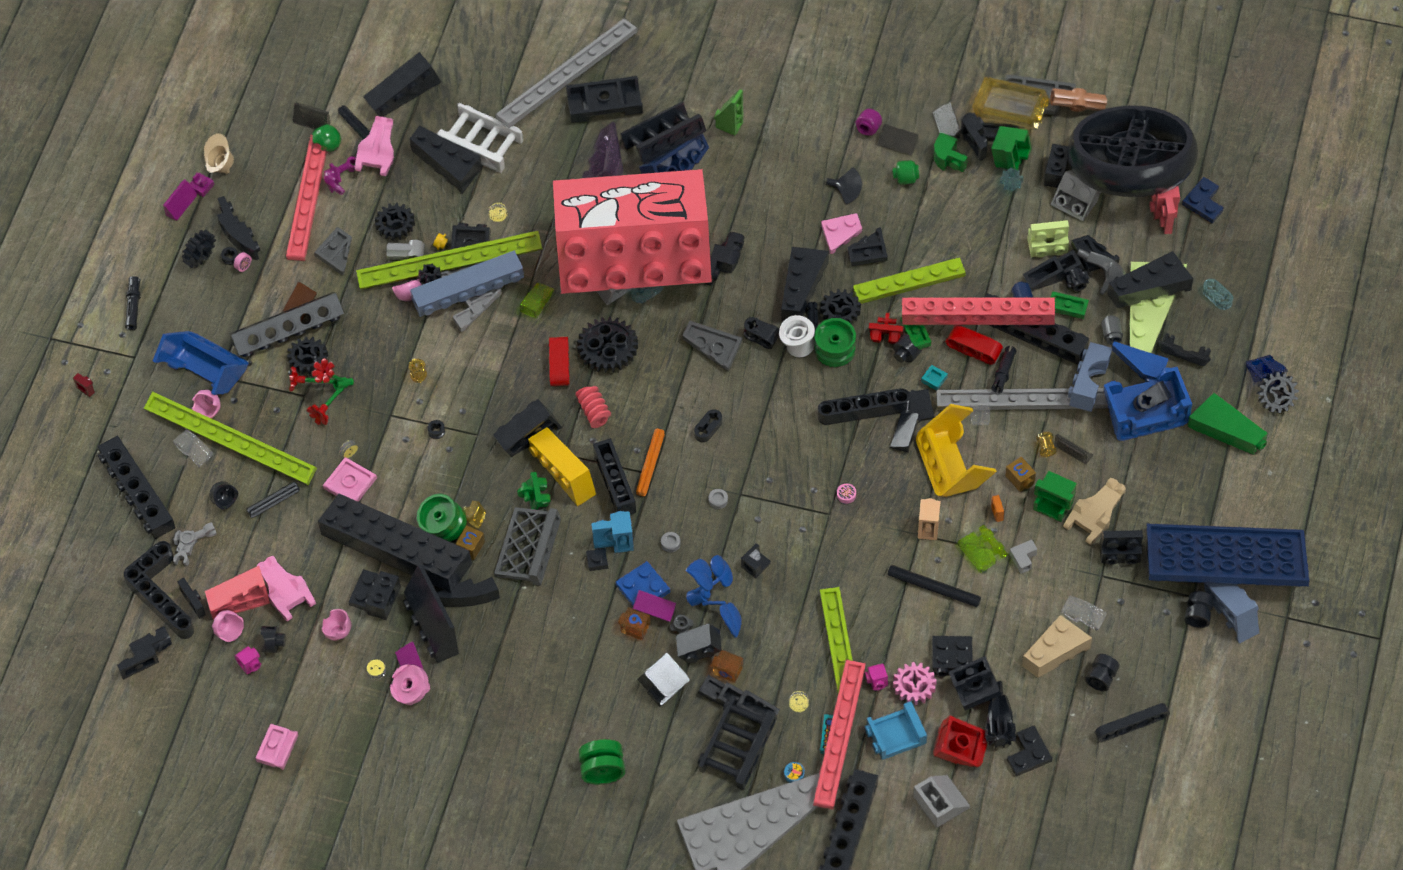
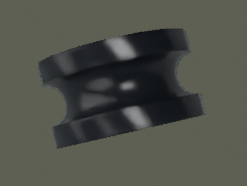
M226 247L221 252L222 261L226 265H233L238 252L233 247ZM227 254H230L231 256H233V258L229 259Z
M433 420L428 424V434L431 438L440 439L445 435V427L442 421ZM433 428H440V431H433Z

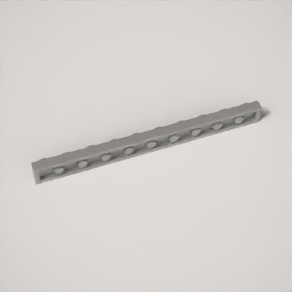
M626 19L621 20L496 113V119L506 127H512L636 34L637 28Z
M1098 388L1093 409L1108 408L1103 388ZM992 389L937 390V410H944L950 404L970 407L973 410L1079 409L1069 406L1071 399L1068 397L1069 389H1004L1000 394H998L999 389H997L996 393Z

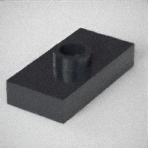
M184 577L178 580L177 583L181 593L199 619L204 617L206 613L199 601L201 597L197 590H192Z

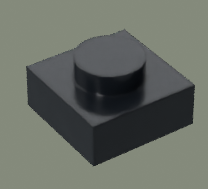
M605 548L586 551L589 571L608 569Z

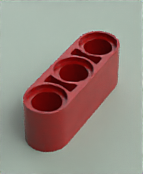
M954 325L945 341L950 348L989 365L995 364L1003 350L1002 344L961 325Z
M549 337L550 386L570 385L568 337Z

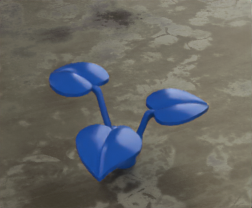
M719 555L712 557L711 568L703 559L692 562L687 567L686 572L695 579L700 587L687 592L689 604L691 606L701 603L703 606L721 605V616L733 637L736 638L741 628V616L735 605L731 602L726 604L725 601H708V598L711 596L709 590L712 589L713 585L719 581L724 587L731 585L733 575L729 565ZM712 571H713L714 575L717 577L716 580H714V581H713V579L711 578V576H712Z

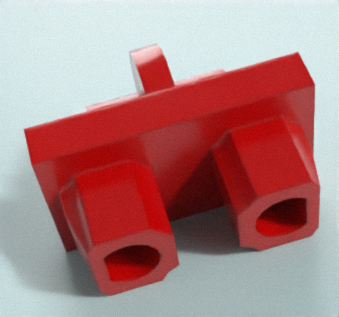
M886 313L885 318L878 317L877 323H869L871 342H881L883 333L889 334L888 343L895 344L901 335L903 336V326H897V319H891L890 313Z

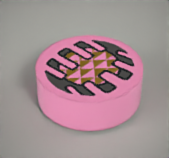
M245 252L240 253L234 260V268L240 272L245 271L251 263V256Z
M851 484L840 485L837 489L838 500L844 504L852 503L856 498L855 487Z

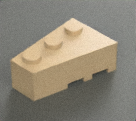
M1060 615L1025 653L1022 667L1039 678L1057 668L1064 661L1071 660L1082 651L1089 650L1092 637Z

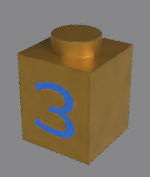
M1021 456L1006 466L1005 476L1021 492L1025 488L1029 489L1034 485L1036 472Z
M466 526L456 545L469 550L471 559L475 560L485 543L484 533Z

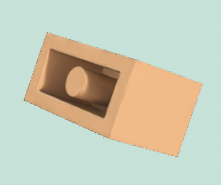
M921 499L918 539L937 540L940 501Z

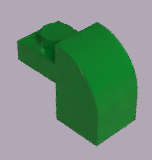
M942 132L934 144L935 164L943 171L946 166H949L954 170L964 172L967 167V156L955 152L957 150V138Z

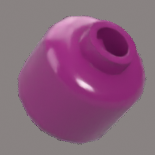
M865 109L856 120L858 131L867 136L875 134L882 124L881 115L874 109Z

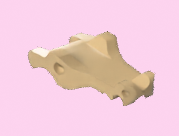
M1110 478L1106 485L1094 496L1087 499H1079L1076 502L1063 527L1070 530L1075 523L1090 533L1085 542L1092 545L1103 531L1109 528L1112 511L1122 495L1125 494V485L1120 484L1114 478Z

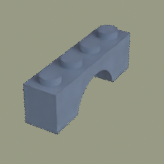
M1090 342L1088 349H1084L1082 360L1084 361L1079 362L1077 369L1079 374L1074 375L1072 383L1074 387L1070 386L1068 397L1071 398L1069 406L1092 412L1099 385L1095 384L1090 377L1106 373L1112 353L1111 347Z

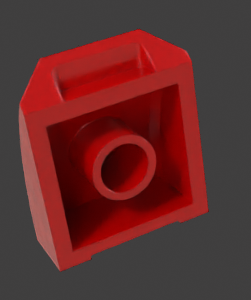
M948 716L943 720L938 729L933 754L938 758L953 763L979 767L983 763L988 743L986 742L985 730L953 716Z

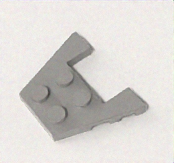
M471 266L461 267L459 270L452 272L448 270L441 271L442 277H445ZM500 288L492 289L483 295H476L464 301L468 308L453 315V321L461 332L501 295Z

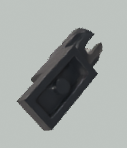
M730 232L727 234L722 245H714L710 257L712 282L705 283L706 285L713 286L714 280L718 279L720 271L725 273H732L734 271L745 242V237L742 234Z
M164 626L155 630V636L148 633L146 636L129 644L134 657L124 659L121 663L117 664L123 680L159 663L156 652L160 653L172 645L171 638Z

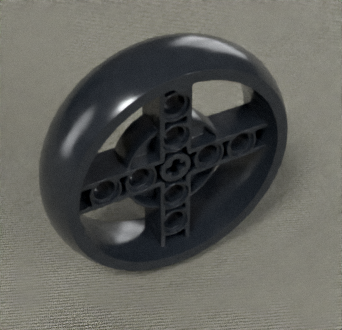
M1134 105L1103 109L1084 118L1073 130L1067 152L1073 172L1088 187L1114 196L1144 197L1169 191L1183 183L1191 174L1196 164L1198 147L1191 128L1178 116L1158 108Z

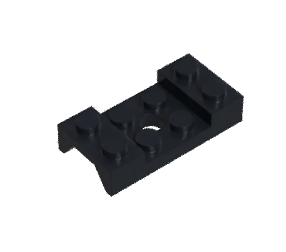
M638 76L566 85L571 123L589 121V116L625 112V116L643 113ZM607 95L609 98L603 100L600 96Z

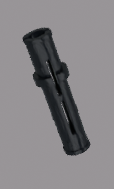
M131 276L128 278L129 285L126 292L125 328L127 330H136L138 302L141 298V293L139 292L140 278Z
M1010 346L1005 347L1000 366L995 371V380L991 387L994 393L997 392L998 388V394L1002 393L1005 383L1009 380V371L1017 353L1016 348L1013 346L1010 352Z

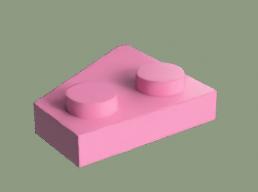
M857 213L821 221L830 254L835 253L839 246L847 244L851 238L856 237L862 232Z

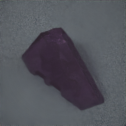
M612 122L600 130L594 145L596 152L589 158L588 163L590 167L588 171H584L582 178L623 175L616 124Z

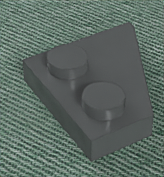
M336 227L314 252V256L343 276L352 237L339 227Z

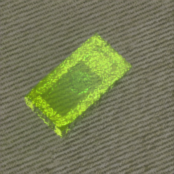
M537 282L519 305L520 312L537 319L553 294L554 289Z

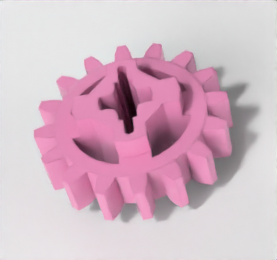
M912 662L911 667L904 664V670L898 668V674H894L893 688H896L895 695L900 694L901 701L906 698L907 703L914 701L915 705L918 704L919 700L924 704L926 697L931 699L932 693L936 691L937 681L934 679V672L929 673L930 667L924 669L922 668L923 663L915 666V663Z

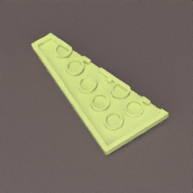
M1131 262L1130 272L1149 262ZM1167 294L1159 296L1158 299L1142 300L1141 303L1130 305V347L1152 353L1175 295L1168 296Z

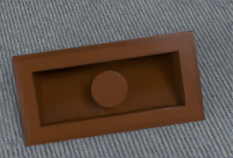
M298 282L283 312L314 300L317 292ZM307 313L301 315V323L304 320Z

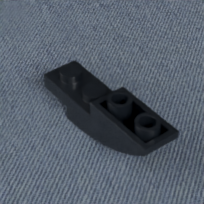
M225 196L217 198L222 212L217 215V218L225 236L239 251L245 252L254 260H259L258 252L260 247L258 242L252 239L254 235L251 227H247L244 221L240 222L237 215L233 216V206L231 202L226 201Z

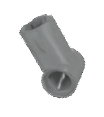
M411 240L408 244L388 243L387 260H406L423 256L425 244L420 240Z

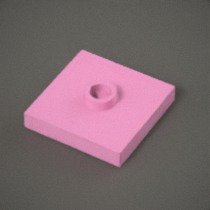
M345 457L323 484V489L335 496L340 493L359 502L375 482L377 475Z

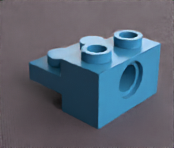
M618 511L610 514L611 521L600 520L596 523H591L594 549L614 546V553L634 551L630 512Z

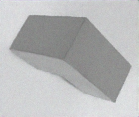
M1032 540L1010 548L1009 555L1020 574L1032 569V562L1029 558L1037 555V548Z

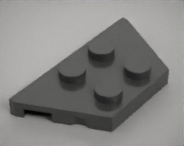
M1006 75V82L1016 107L1021 111L1054 115L1061 106L1051 105L1050 95L1052 89L1071 91L1076 88L1074 83Z

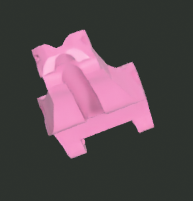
M375 116V122L370 134L358 145L355 171L361 172L362 166L365 165L381 168L380 175H387L394 160L393 148L390 142L393 119Z
M270 556L264 562L258 563L257 566L260 567L262 577L269 588L268 596L271 605L278 610L286 621L293 618L289 610L306 600L310 607L316 604L304 579L301 576L287 573L278 564L274 556Z

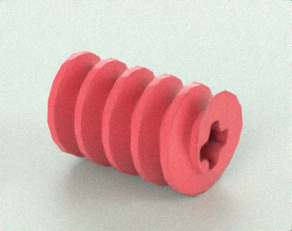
M597 386L581 388L575 394L592 428L603 426L611 416V412L608 410L605 400L601 398L602 394L598 392Z

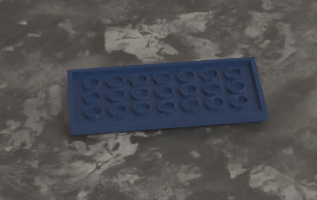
M1147 524L1146 526L1149 580L1309 587L1304 530Z

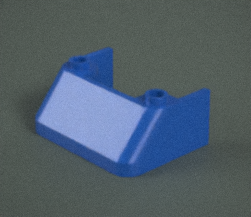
M190 331L163 334L153 358L155 363L166 362L173 369L185 367L211 381V386L213 387L211 393L213 395L228 393L244 374L249 364L245 359Z

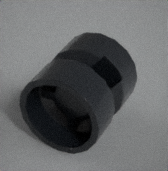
M1201 591L1191 592L1188 597L1184 617L1185 623L1195 628L1208 627L1211 620L1210 611L1213 609L1214 604L1213 596Z
M1106 654L1096 655L1092 668L1089 669L1085 677L1086 683L1098 691H1108L1113 682V677L1116 676L1120 668L1119 662Z

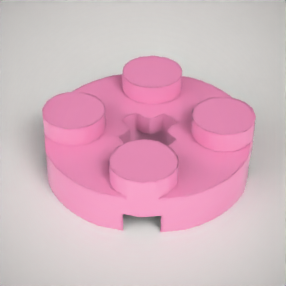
M403 665L392 676L394 680L393 685L390 684L391 694L397 701L404 704L412 705L419 702L430 690L428 676L418 666ZM409 680L412 681L411 688H407Z

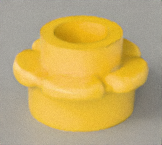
M438 233L433 247L437 248V250L440 248L444 249L448 242V239L445 238L446 234Z

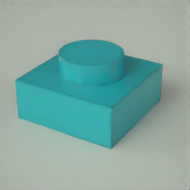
M931 365L921 378V382L937 391L947 379L948 373Z

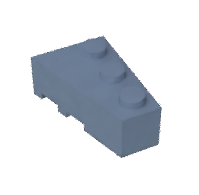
M1204 582L1205 592L1214 598L1213 607L1218 614H1224L1228 620L1226 622L1229 629L1233 627L1237 633L1236 640L1238 643L1259 634L1258 605L1254 600L1251 601L1243 588L1240 589L1236 584Z

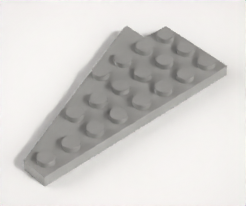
M820 773L678 819L677 824L694 869L745 870L818 807L813 806Z

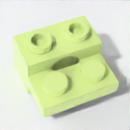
M1068 220L1031 224L1028 229L1027 238L1031 257L1068 253Z

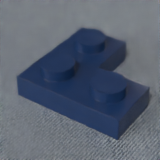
M1205 177L1199 181L1182 201L1183 206L1212 224L1224 209V207L1211 200L1218 191L1219 186Z

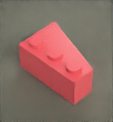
M259 566L205 591L213 620L224 610L240 613L270 604Z

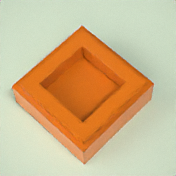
M992 496L991 508L995 521H1003L1004 509L1000 496Z

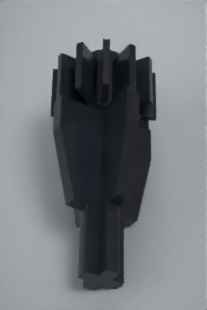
M999 680L997 684L1002 695L991 699L989 702L985 733L986 742L989 741V745L995 743V747H998V745L1005 747L1006 744L1012 745L1011 741H1016L1015 723H1013V713L1008 697L1003 695V683Z

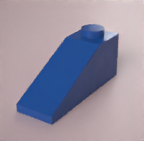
M1115 341L1113 342L1112 351L1139 377L1144 379L1145 382L1157 380L1161 371L1166 368L1168 358Z

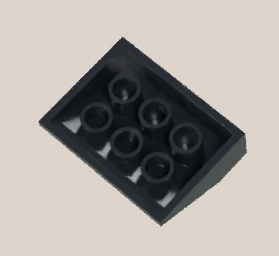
M420 564L417 566L404 590L405 600H403V604L407 611H411L412 616L410 617L414 626H419L421 630L419 631L422 642H427L429 646L427 647L429 656L431 658L434 657L438 664L458 655L459 650L454 625L423 565Z

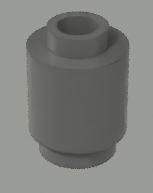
M1113 315L1105 317L1101 322L1104 339L1110 345H1113L1114 341L1120 343L1123 337L1120 319Z

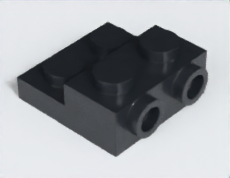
M969 112L961 120V134L979 161H982L986 158L988 141L983 135V126L985 125L980 116L977 117L975 113Z
M467 223L453 225L451 250L490 241V227H487L485 224H476V227L469 226Z
M932 636V672L940 677L950 675L949 671L973 661L972 636Z

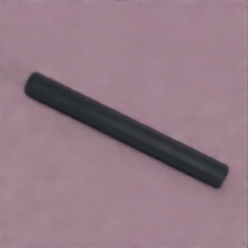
M895 565L889 567L888 575L975 607H978L981 602V596Z

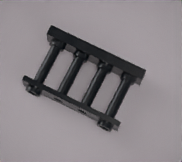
M680 102L621 132L620 135L625 149L636 146L641 162L646 163L706 132L702 116L697 114L689 118L684 102Z
M732 695L730 700H726L723 706L724 713L705 753H701L697 764H699V769L702 773L709 766L733 776L737 787L745 790L777 721V714L768 710L767 715L761 716L736 705V696ZM732 713L759 723V726H761L759 732L753 734L729 724L728 721ZM724 730L751 741L753 745L750 751L747 750L745 752L719 741ZM717 748L743 759L744 764L742 768L737 770L711 759L715 749Z

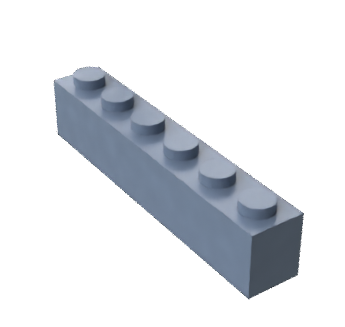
M514 250L410 289L411 299L420 317L430 315L436 310L446 309L452 304L464 302L476 295L480 296L492 289H499L505 284L519 281L521 278H524L523 267Z

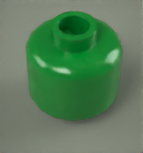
M913 160L898 161L896 168H893V179H897L899 185L916 183V179H919L918 164H915Z

